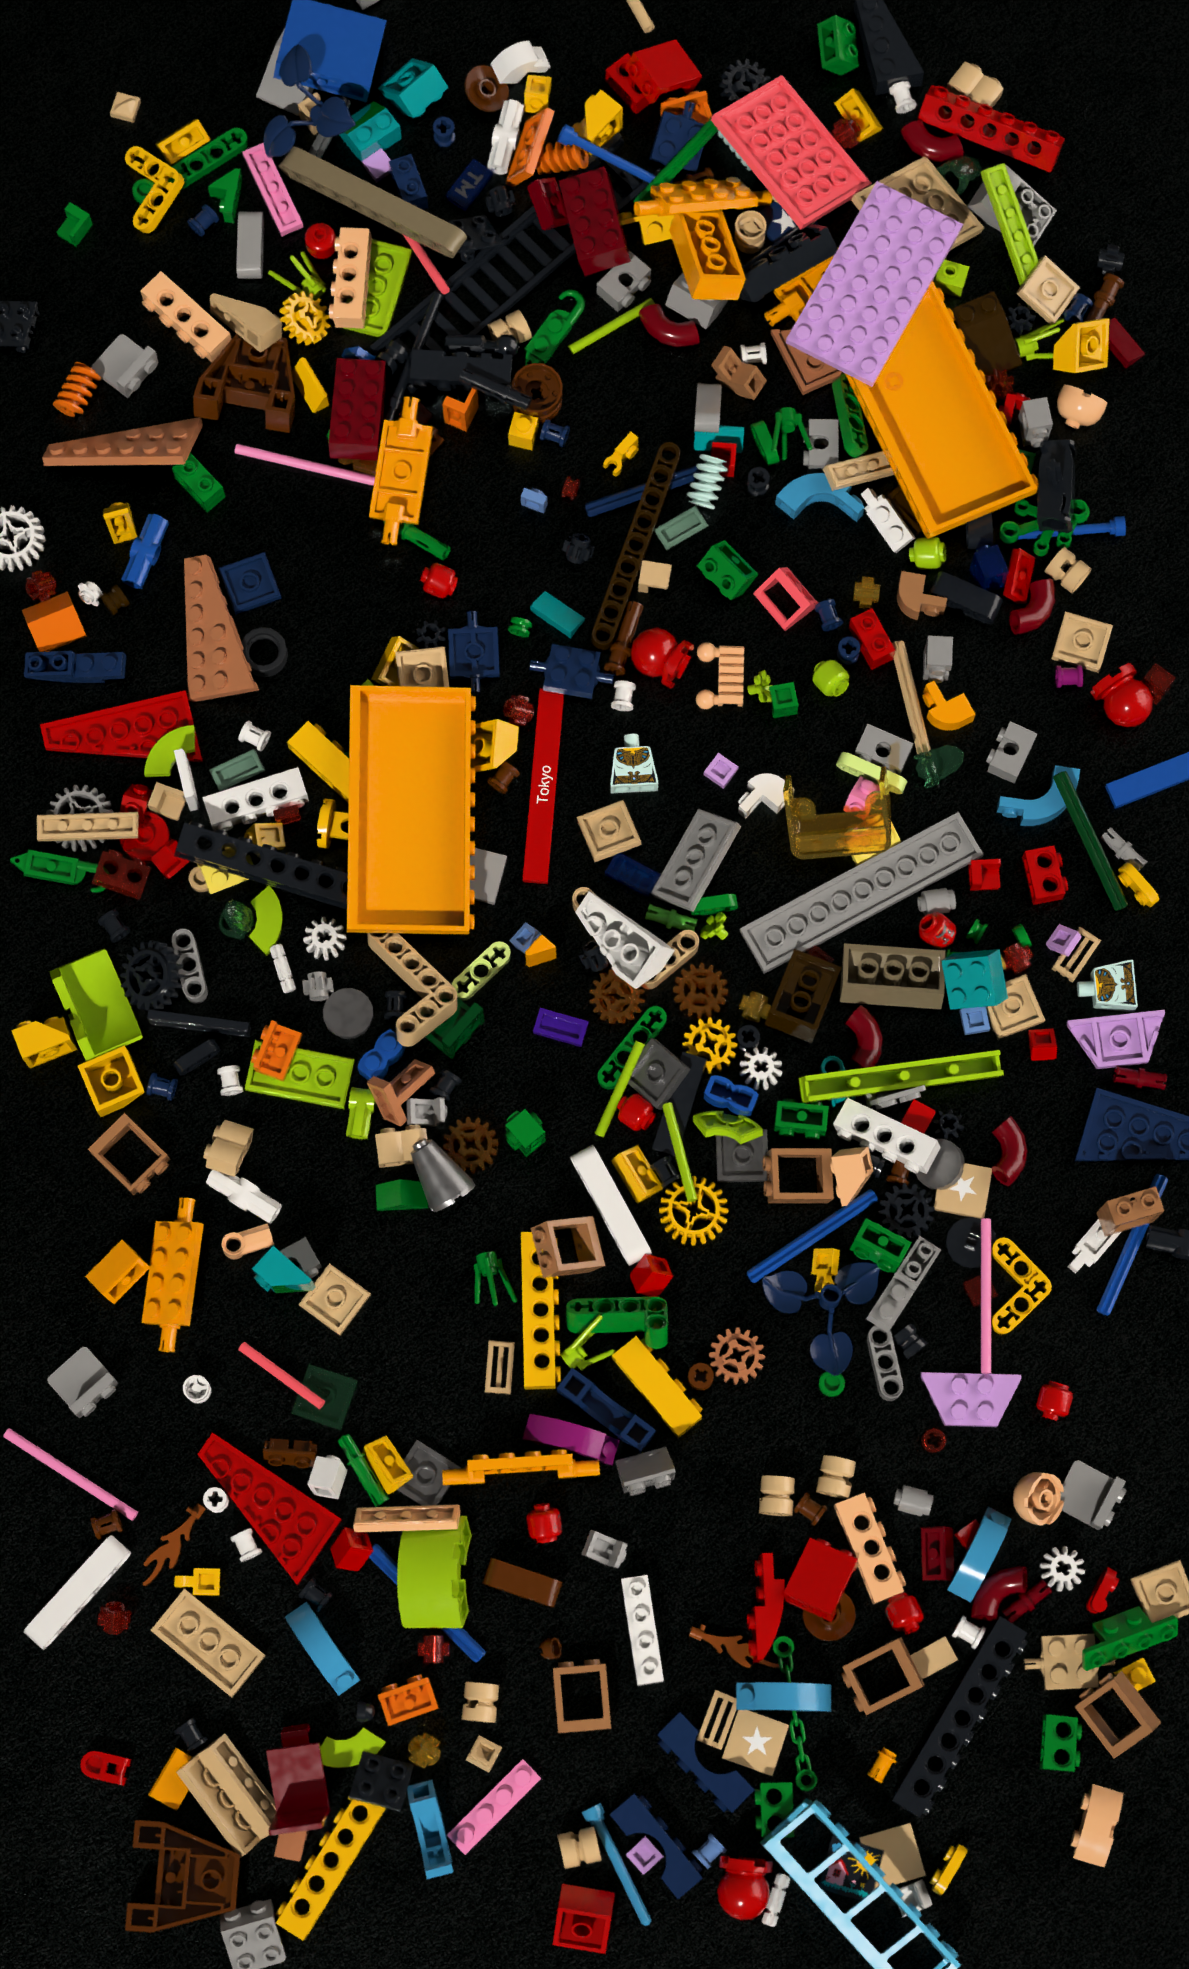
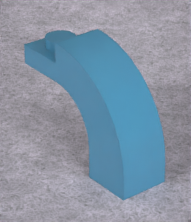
M825 473L807 474L791 481L776 496L775 503L792 519H795L806 506L819 501L830 502L836 505L856 522L863 516L864 512L863 502L856 495H850L852 486L832 491Z
M1055 765L1052 772L1050 790L1044 796L1035 800L1000 796L997 813H1002L1004 817L1008 818L1021 816L1020 826H1035L1053 820L1066 809L1053 776L1066 771L1076 791L1080 769Z
M990 1507L987 1508L966 1554L953 1575L947 1589L948 1591L969 1602L972 1601L1005 1538L1011 1518Z
M307 1602L285 1616L295 1635L338 1696L360 1681Z
M778 1682L736 1683V1710L831 1712V1685Z
M429 1780L408 1786L409 1804L420 1842L427 1879L453 1873L450 1849L433 1781Z

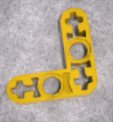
M134 146L125 155L126 163L155 184L133 217V224L141 232L150 233L157 227L182 189L184 178L168 164L141 147ZM136 156L145 161L143 165L134 160ZM159 164L158 172L150 175L151 167ZM170 178L175 179L173 183L168 182ZM165 188L168 192L165 193L162 189ZM163 195V202L159 206H154L155 198ZM144 218L148 219L147 224L142 222Z
M999 1238L991 1246V1255L1022 1287L991 1318V1328L997 1334H1007L1048 1296L1052 1286L1047 1276L1013 1241L1008 1238ZM1007 1244L1009 1255L1012 1257L1016 1253L1019 1257L1012 1260L1008 1265L1006 1261L1010 1258L1006 1254L1000 1256L997 1253L999 1251L997 1245L1003 1246ZM1022 1261L1027 1264L1028 1272L1026 1275L1021 1276L1015 1272L1014 1265L1016 1262ZM1034 1281L1037 1283L1042 1281L1045 1284L1043 1286L1045 1292H1037L1033 1296L1037 1300L1034 1303L1032 1298L1024 1293V1290L1027 1289V1292L1030 1293L1035 1288ZM1016 1298L1026 1299L1028 1302L1026 1311L1019 1312L1015 1309L1014 1301ZM1009 1307L1011 1313L1017 1316L1018 1319L1015 1320L1013 1316L1007 1321L1008 1328H999L997 1326L999 1323L997 1318L998 1316L1000 1318L1007 1316L1010 1312L1005 1309Z

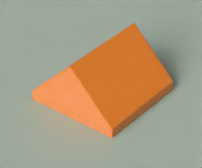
M68 592L22 610L39 652H49L86 636Z

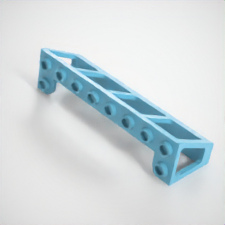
M806 1798L760 1842L874 1969H893L887 1962V1959L921 1932L931 1941L934 1948L944 1958L933 1969H942L948 1963L950 1964L945 1969H958L961 1966L956 1960L959 1955L944 1940L939 1942L937 1938L940 1934L930 1923L925 1926L919 1918L922 1914L912 1903L907 1906L902 1901L901 1897L904 1894L894 1883L889 1886L883 1880L886 1874L875 1862L870 1865L864 1857L867 1853L857 1842L852 1845L846 1839L849 1833L839 1822L834 1825L827 1818L831 1813L821 1802L817 1800L812 1802ZM814 1814L838 1838L842 1846L813 1870L806 1872L780 1844V1840L810 1815ZM849 1851L875 1879L879 1886L850 1910L843 1913L815 1883L814 1878ZM883 1892H886L912 1920L915 1927L883 1953H879L852 1924L851 1918Z

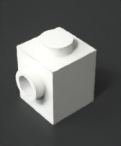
M327 1455L326 1458L316 1456L307 1485L314 1495L339 1499L347 1469L338 1457Z

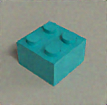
M1000 949L953 953L941 960L950 1010L997 1006L1008 999Z

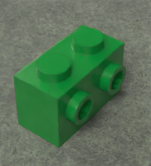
M834 15L817 24L822 68L841 76L859 67L854 23Z
M725 540L712 545L697 565L703 575L708 580H711L719 588L720 592L730 600L743 595L758 576V573Z
M794 1099L778 1101L774 1131L779 1132L780 1136L794 1137V1134H804L805 1138L818 1140L820 1136L825 1137L829 1106H824L821 1102L798 1103Z
M526 1109L522 1112L517 1110L507 1118L506 1121L508 1123L505 1125L506 1141L515 1151L519 1148L527 1157L546 1141L545 1131L541 1125L542 1121L534 1112L529 1114Z
M866 1218L850 1250L858 1258L868 1259L876 1263L877 1267L881 1270L895 1274L912 1242Z

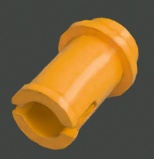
M885 1747L881 1751L878 1750L879 1756L867 1774L880 1783L883 1782L892 1763L897 1762L895 1760L897 1754Z

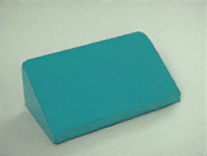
M719 425V433L695 431L694 450L711 451L712 442L737 444L736 453H742L744 428Z
M546 591L530 606L531 612L569 638L574 635L585 620L580 614Z

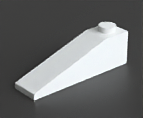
M590 891L575 911L588 933L593 936L599 945L602 954L609 960L615 974L635 989L661 972L675 951L657 936Z

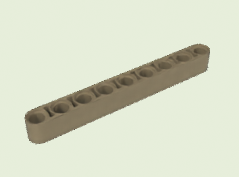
M293 146L279 165L280 170L288 177L449 258L455 257L467 239L466 234L460 228L298 147Z

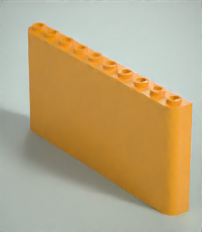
M933 281L873 387L845 374L927 539L1036 494L1039 487L1036 476L1030 474L1027 468L1028 461L1024 453H1020L1017 448L1018 443L1014 433L1009 432L1006 426L1007 420L1002 411L999 412L995 405L996 398L992 390L988 391L985 385L986 378L983 371L977 369L975 356L972 350L967 349L964 343L965 337L960 328L957 329L954 323L955 318L952 310L946 308L943 302L944 295L940 287L936 288Z
M350 685L347 932L469 934V929H474V914H470V905H474L475 892L470 890V880L475 878V865H470V856L475 855V841H470V832H475V817L470 816V807H475V792H470V783H475V768H470V760L475 759V744H471V735H475L476 722L471 720V711H475L476 696H471V688Z

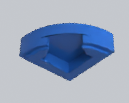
M359 346L346 348L342 355L345 359L375 360V356Z

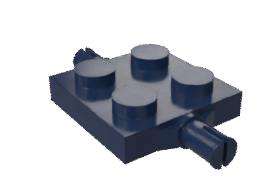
M685 101L682 115L662 112L649 159L666 166L705 125L691 118L695 103ZM703 147L682 170L696 173Z
M471 611L467 612L468 626L460 629H448L450 679L470 680L471 694H475L474 685H476V694L481 693V679L500 677L498 628L479 626L477 622L478 612L473 611V620Z
M552 644L550 656L546 663L531 660L529 669L544 672L543 691L592 699L593 691L598 681L613 684L614 674L600 672L599 661L601 652Z

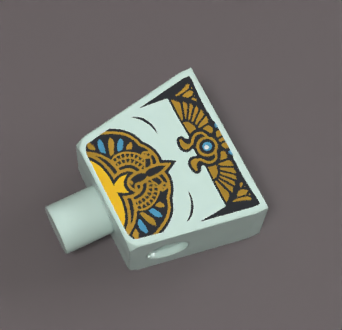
M637 734L625 735L624 747L615 748L611 793L658 791V778L650 747L639 746V735Z
M1133 960L1094 968L1090 973L1091 981L1077 982L1078 997L1092 996L1093 1008L1134 1012L1138 1007Z

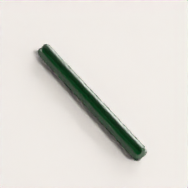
M1062 771L1054 775L1053 779L1113 908L1116 911L1128 906V902L1068 773Z

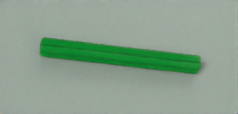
M711 119L636 197L634 203L635 201L654 200L650 196L651 186L670 183L713 137L718 129Z

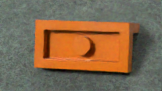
M471 389L465 403L446 396L442 404L444 422L467 432L479 407L477 390Z

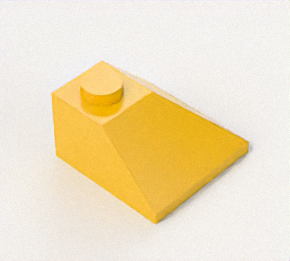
M1109 318L1074 323L1054 345L1053 370L1079 373L1106 368L1108 366Z
M499 719L477 723L475 735H471V744H475V759L470 760V768H475L476 773L499 767L517 751L519 727Z

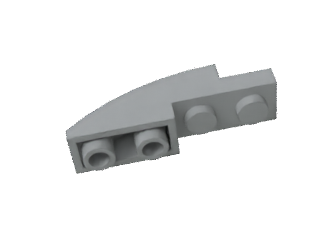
M919 1236L866 1319L888 1333L941 1249Z

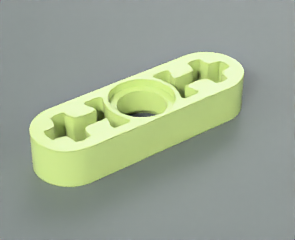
M842 752L836 763V766L841 770L856 777H864L896 794H902L907 784V780L902 776L850 753Z
M499 941L491 944L454 979L452 986L456 989L457 997L461 1001L470 999L510 961L511 951L506 943ZM495 949L499 951L504 949L505 958H496L493 961L496 967L492 968L490 962L485 958L488 957L491 961L495 957ZM485 965L489 970L488 974L482 978L477 977L474 974L476 966ZM470 974L471 978L478 984L474 985L472 981L467 986V993L463 991L458 993V984L465 985L469 981L467 975Z

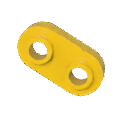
M1126 862L1118 869L1120 873L1118 875L1119 880L1124 886H1130L1136 893L1135 898L1142 906L1152 907L1159 901L1156 891L1132 864Z
M960 1844L956 1847L950 1846L943 1860L947 1861L942 1871L937 1869L930 1880V1883L933 1885V1892L942 1896L962 1863L968 1849Z

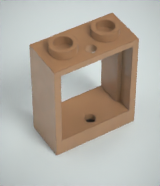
M125 1113L88 1148L90 1153L133 1195L137 1192L142 1193L151 1183L149 1180L155 1174H162L169 1166L167 1163L170 1160L168 1155ZM130 1129L159 1157L133 1184L103 1156Z
M771 1148L766 1152V1156H763L762 1165L763 1170L767 1171V1181H764L763 1190L764 1196H768V1203H829L834 1199L833 1173L830 1166L832 1148ZM778 1158H816L817 1193H779Z
M1155 1186L1107 1201L1098 1210L1097 1216L1106 1237L1152 1223L1164 1212V1208Z
M593 1216L546 1221L531 1228L543 1278L589 1273L605 1266ZM571 1228L579 1262L562 1264L554 1230Z
M898 1638L842 1667L844 1670L841 1673L842 1678L848 1688L852 1686L856 1694L853 1697L858 1710L860 1712L864 1711L866 1715L925 1686L902 1638ZM893 1650L910 1686L871 1705L853 1669Z
M600 1659L585 1660V1666H574V1662L558 1663V1668H553L558 1733L611 1729L606 1664H600ZM600 1672L604 1718L564 1721L560 1675Z
M1122 1671L1115 1676L1111 1673L1106 1675L1098 1682L1101 1686L1096 1690L1092 1687L1088 1688L1079 1695L1081 1701L1075 1706L1114 1759L1153 1732L1161 1724L1160 1720ZM1111 1688L1115 1690L1140 1723L1139 1726L1120 1739L1116 1737L1091 1704Z

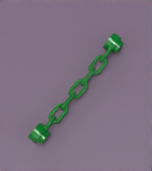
M781 1636L774 1641L773 1652L778 1657L780 1671L786 1674L787 1683H792L790 1673L794 1668L792 1659L794 1643L789 1637ZM779 1643H786L788 1650L780 1652L778 1649ZM788 1657L790 1668L788 1665H785L784 1669L782 1658ZM792 1711L793 1719L789 1723L791 1739L795 1744H798L799 1755L795 1761L797 1768L795 1782L799 1789L810 1791L816 1786L817 1777L811 1769L808 1755L803 1752L802 1744L806 1739L803 1721L797 1717V1711ZM799 1723L802 1739L800 1736H797L796 1740L793 1724L795 1727H798ZM806 1759L807 1769L801 1770L799 1760L804 1762ZM803 1775H808L811 1778V1782L807 1786L801 1783Z

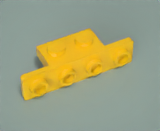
M632 211L619 214L622 225L639 221L644 245L672 239L669 230L675 214L670 216L648 215L639 217L635 214L632 215Z

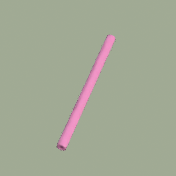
M236 444L235 447L236 454L374 486L375 476L245 445Z
M988 1218L981 1219V1373L983 1374L991 1373V1219Z
M10 1428L7 1429L3 1436L4 1438L113 1509H116L133 1521L136 1518L138 1511Z

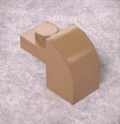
M724 346L712 363V367L718 373L715 377L717 381L725 388L745 398L755 400L767 381L757 366L741 362L731 347Z
M901 571L897 591V602L901 611L915 620H918L920 611L928 616L944 615L947 598L923 594L926 575Z

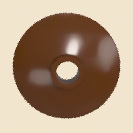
M486 65L477 66L467 74L465 91L472 104L486 112L500 110L503 107L504 101H507L509 97L508 84L499 83L493 68Z
M843 1593L836 1607V1614L832 1622L803 1610V1620L808 1631L816 1638L824 1641H835L843 1638L852 1629L856 1617L854 1604L846 1593Z

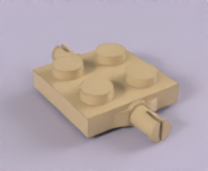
M1095 1634L1042 1636L1040 1658H1024V1663H1035L1034 1665H1024L1025 1670L1041 1669L1044 1676L1045 1690L1099 1687V1667L1085 1671L1082 1667V1650L1095 1645ZM1115 1660L1112 1661V1662L1106 1663V1664H1104V1665H1102V1666H1106V1665H1113V1666H1115Z

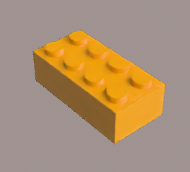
M711 210L676 213L669 231L692 299L738 300L746 278L723 211Z

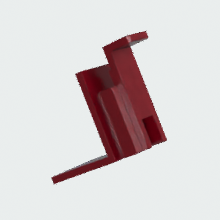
M309 1723L283 1727L281 1731L283 1747L266 1750L276 1808V1815L269 1828V1835L321 1829L330 1812L320 1743L309 1742Z

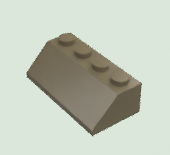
M844 943L840 1002L941 1009L945 984L941 960L945 958V950Z

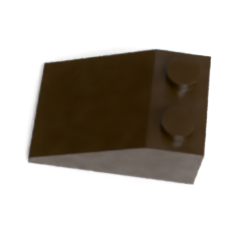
M994 291L951 309L955 318L954 323L957 329L960 328L965 337L964 343L967 349L972 350L976 360L975 365L978 370L981 369L986 380L1022 365V360L1006 315Z
M794 949L765 1025L812 1043L841 967Z

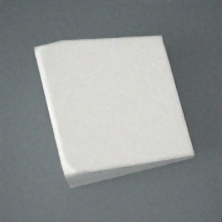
M923 1880L900 1888V1891L904 1894L901 1899L907 1906L912 1903L920 1911L932 1905ZM899 1907L902 1916H903V1917L907 1916V1915L903 1912V1910Z

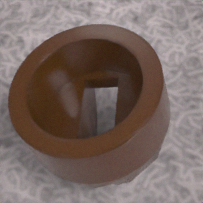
M547 1638L541 1642L539 1648H542L543 1652L540 1653L545 1659H558L561 1656V1643L558 1638Z

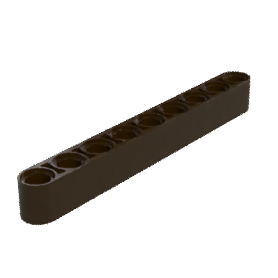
M672 442L662 444L658 450L596 619L591 640L593 646L598 650H607L614 642L640 571L642 560H644L679 464L680 449ZM666 452H671L675 455V458L668 461L662 455ZM661 474L667 478V481L658 483L654 477ZM655 497L659 503L652 506L646 502V499ZM646 519L651 525L648 528H641L638 525V521ZM632 542H639L642 545V549L634 551L629 545ZM625 564H630L633 566L634 571L632 573H624L621 567ZM622 587L626 590V593L623 596H617L613 593V589ZM612 609L618 613V616L614 619H609L604 613ZM599 632H605L610 638L602 642L596 638V635Z

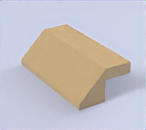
M225 1733L192 1757L176 1772L235 1853L240 1854V1858L246 1855L260 1840L269 1836V1828L276 1815L274 1799Z

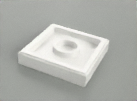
M183 749L175 750V758L186 802L190 811L198 810L200 806L186 753Z

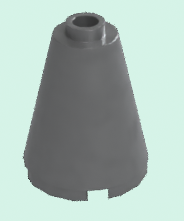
M423 1138L412 1145L414 1150L410 1154L432 1212H437L455 1203L454 1200L460 1195L464 1197L475 1187L473 1180L432 1139L427 1141Z

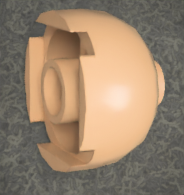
M1065 384L1060 390L1057 399V408L1060 415L1066 419L1065 424L1079 429L1080 425L1090 426L1098 422L1105 412L1107 402L1094 394L1089 395L1084 393L1082 389Z
M1033 1472L1022 1477L1018 1481L1013 1494V1504L1018 1515L1025 1521L1036 1525L1053 1523L1059 1517L1064 1505V1501L1060 1500V1492H1064L1060 1479L1053 1474Z

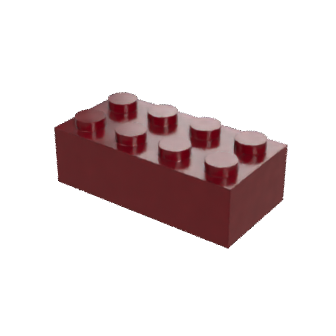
M605 166L560 180L559 184L578 262L584 275L587 276L631 262L612 183Z
M337 358L328 442L330 458L378 461L387 381L386 361Z

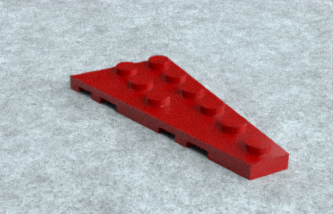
M184 690L40 724L47 751L148 758L151 749L164 735L177 728L194 725L187 692ZM195 731V752L186 753L188 761L203 762Z
M212 1433L199 1451L198 1456L298 1586L342 1519Z

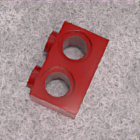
M627 53L606 69V82L632 111L637 114L650 103L642 93L636 91L639 88L630 76H623L621 74L627 72L625 66L631 58Z
M1055 846L1025 851L1022 859L1033 905L1062 900L1065 891H1068V883L1066 877L1061 876L1060 867L1063 864L1060 852L1056 853ZM1044 858L1048 860L1050 866L1046 868L1041 867L1037 860ZM1043 883H1052L1055 886V890L1051 892L1046 891Z

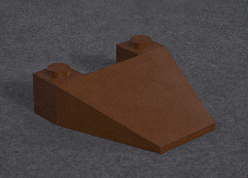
M236 333L199 378L193 395L194 416L218 420L223 403L265 410L266 429L290 433L295 416V394L287 338L282 337L260 353Z
M135 1820L133 1848L159 1849L155 1904L128 1902L125 1931L155 1932L235 1910L240 1854L164 1822Z

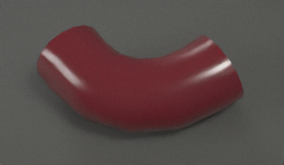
M921 120L908 123L901 130L902 136L909 147L921 157L937 162L951 161L963 157L962 144L956 134L942 138L933 136L927 131Z
M652 304L639 311L640 319L646 330L659 342L674 347L692 346L700 343L698 331L693 320L680 323L671 321L664 314L660 304Z
M1053 579L1039 580L1029 584V604L1025 608L1012 610L1010 613L1009 622L1014 634H1023L1038 629L1049 618L1055 604Z
M860 1005L846 1022V1025L854 1031L858 1040L857 1048L849 1058V1061L857 1069L875 1067L881 1056L883 1043L878 1022L865 1007Z
M1009 1116L992 1131L1001 1144L1002 1149L1001 1158L992 1167V1173L1005 1186H1010L1025 1167L1028 1152L1025 1135L1012 1116Z
M1017 1566L1000 1569L987 1577L975 1594L971 1618L981 1621L997 1620L999 1604L1006 1596L1014 1593H1026L1028 1584L1026 1567Z

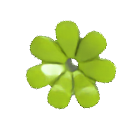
M765 670L760 671L759 675L754 676L755 684L748 686V693L750 695L758 694L760 702H771L769 686L773 685H769L771 679L769 675H766Z
M719 912L715 918L711 915L706 920L709 925H705L702 928L700 937L707 939L717 935L721 940L725 939L728 936V932L724 929L723 925L727 918L726 915L722 912Z

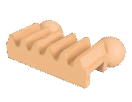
M709 642L700 644L697 649V656L701 661L710 662L715 657H719L718 695H714L710 690H701L696 696L697 705L702 709H710L713 705L723 706V704H738V706L743 707L744 646L715 647Z

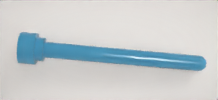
M601 1803L596 1804L581 1813L586 1822L589 1821L591 1826L594 1825L642 1925L648 1926L651 1923L649 1913L603 1821L605 1819L603 1815L605 1811Z

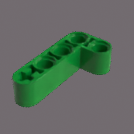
M661 1297L573 1299L566 1305L567 1328L573 1333H582L598 1315H602V1320L590 1333L644 1332L645 1343L650 1348L660 1349L668 1343L667 1302Z

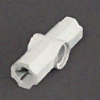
M516 100L504 101L499 123L495 125L493 131V146L487 167L488 170L495 174L502 175L508 173L513 150H516L518 145L519 127L524 113V105Z
M212 1170L206 1180V1184L228 1197L227 1199L244 1211H250L269 1224L276 1219L282 1208L279 1202L262 1193L256 1185L245 1178L240 1179L237 1176L233 1177Z

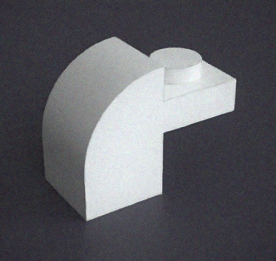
M529 41L509 46L490 63L499 83L517 84L528 72H546L550 68L542 47H532Z
M769 773L756 775L748 781L747 789L751 793L747 791L738 801L740 804L738 813L746 819L761 802H764L775 813H778L793 797L795 789L777 775Z

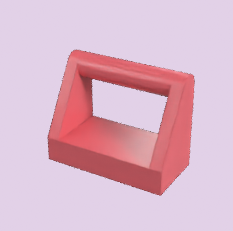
M779 567L753 593L784 631L815 608V605L818 604L788 567ZM778 582L800 606L789 619L784 616L765 593Z

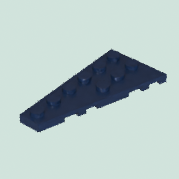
M1096 1088L1074 1161L1189 1160V1116Z

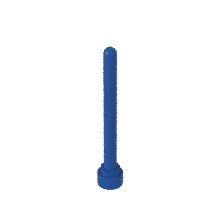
M567 124L563 126L558 136L557 142L565 146H572L574 144L648 183L656 177V175L581 138L574 131L575 128Z
M1120 516L1114 517L1113 520H1109L1107 523L1076 525L1072 535L1109 532L1110 535L1114 534L1115 537L1125 536V518ZM1037 530L1021 535L1017 540L1040 538L1043 531ZM1054 531L1052 537H1057L1061 532Z

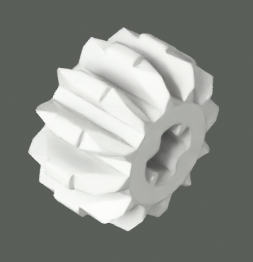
M322 917V924L318 925L317 921L313 920L312 925L314 929H305L309 936L304 937L303 941L309 944L306 948L308 953L315 951L314 958L316 959L323 954L324 960L327 961L329 960V953H332L336 958L338 957L336 949H345L344 944L341 942L347 940L345 934H340L344 928L342 925L336 926L335 919L330 920L329 924H327L326 918ZM326 935H329L330 941L325 940L321 943L320 937L325 938Z
M757 1047L753 1048L754 1056L746 1052L744 1057L747 1061H740L739 1066L744 1068V1070L740 1071V1076H749L746 1078L745 1084L749 1085L752 1081L755 1082L754 1090H758L759 1084L763 1085L764 1090H768V1081L776 1085L777 1079L774 1076L781 1077L782 1071L776 1069L782 1066V1061H773L777 1057V1053L773 1052L768 1056V1048L764 1047L762 1054H759ZM756 1065L759 1067L765 1065V1073L763 1071L756 1072Z
M1064 1546L1061 1549L1060 1555L1058 1549L1054 1547L1051 1549L1053 1557L1047 1553L1043 1556L1049 1564H1040L1041 1569H1048V1572L1043 1573L1041 1578L1045 1579L1050 1576L1051 1580L1047 1586L1052 1587L1057 1582V1591H1062L1064 1584L1068 1590H1072L1073 1585L1071 1581L1075 1584L1081 1583L1080 1578L1075 1574H1085V1570L1077 1568V1565H1081L1084 1561L1083 1559L1074 1561L1073 1558L1077 1555L1075 1550L1068 1556V1547ZM1058 1562L1068 1566V1570L1065 1571L1067 1573L1066 1576L1062 1572L1058 1573L1056 1571V1568L1059 1567Z

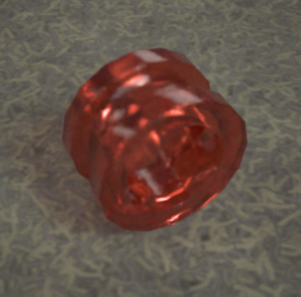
M568 476L564 483L561 497L569 496L570 500H574L579 488L580 479L572 480Z
M930 1429L922 1436V1446L928 1452H938L944 1448L946 1436L939 1429ZM929 1434H933L934 1437L939 1436L941 1441L937 1443L939 1447L935 1448L933 1444L929 1445L927 1443V1439L931 1438Z

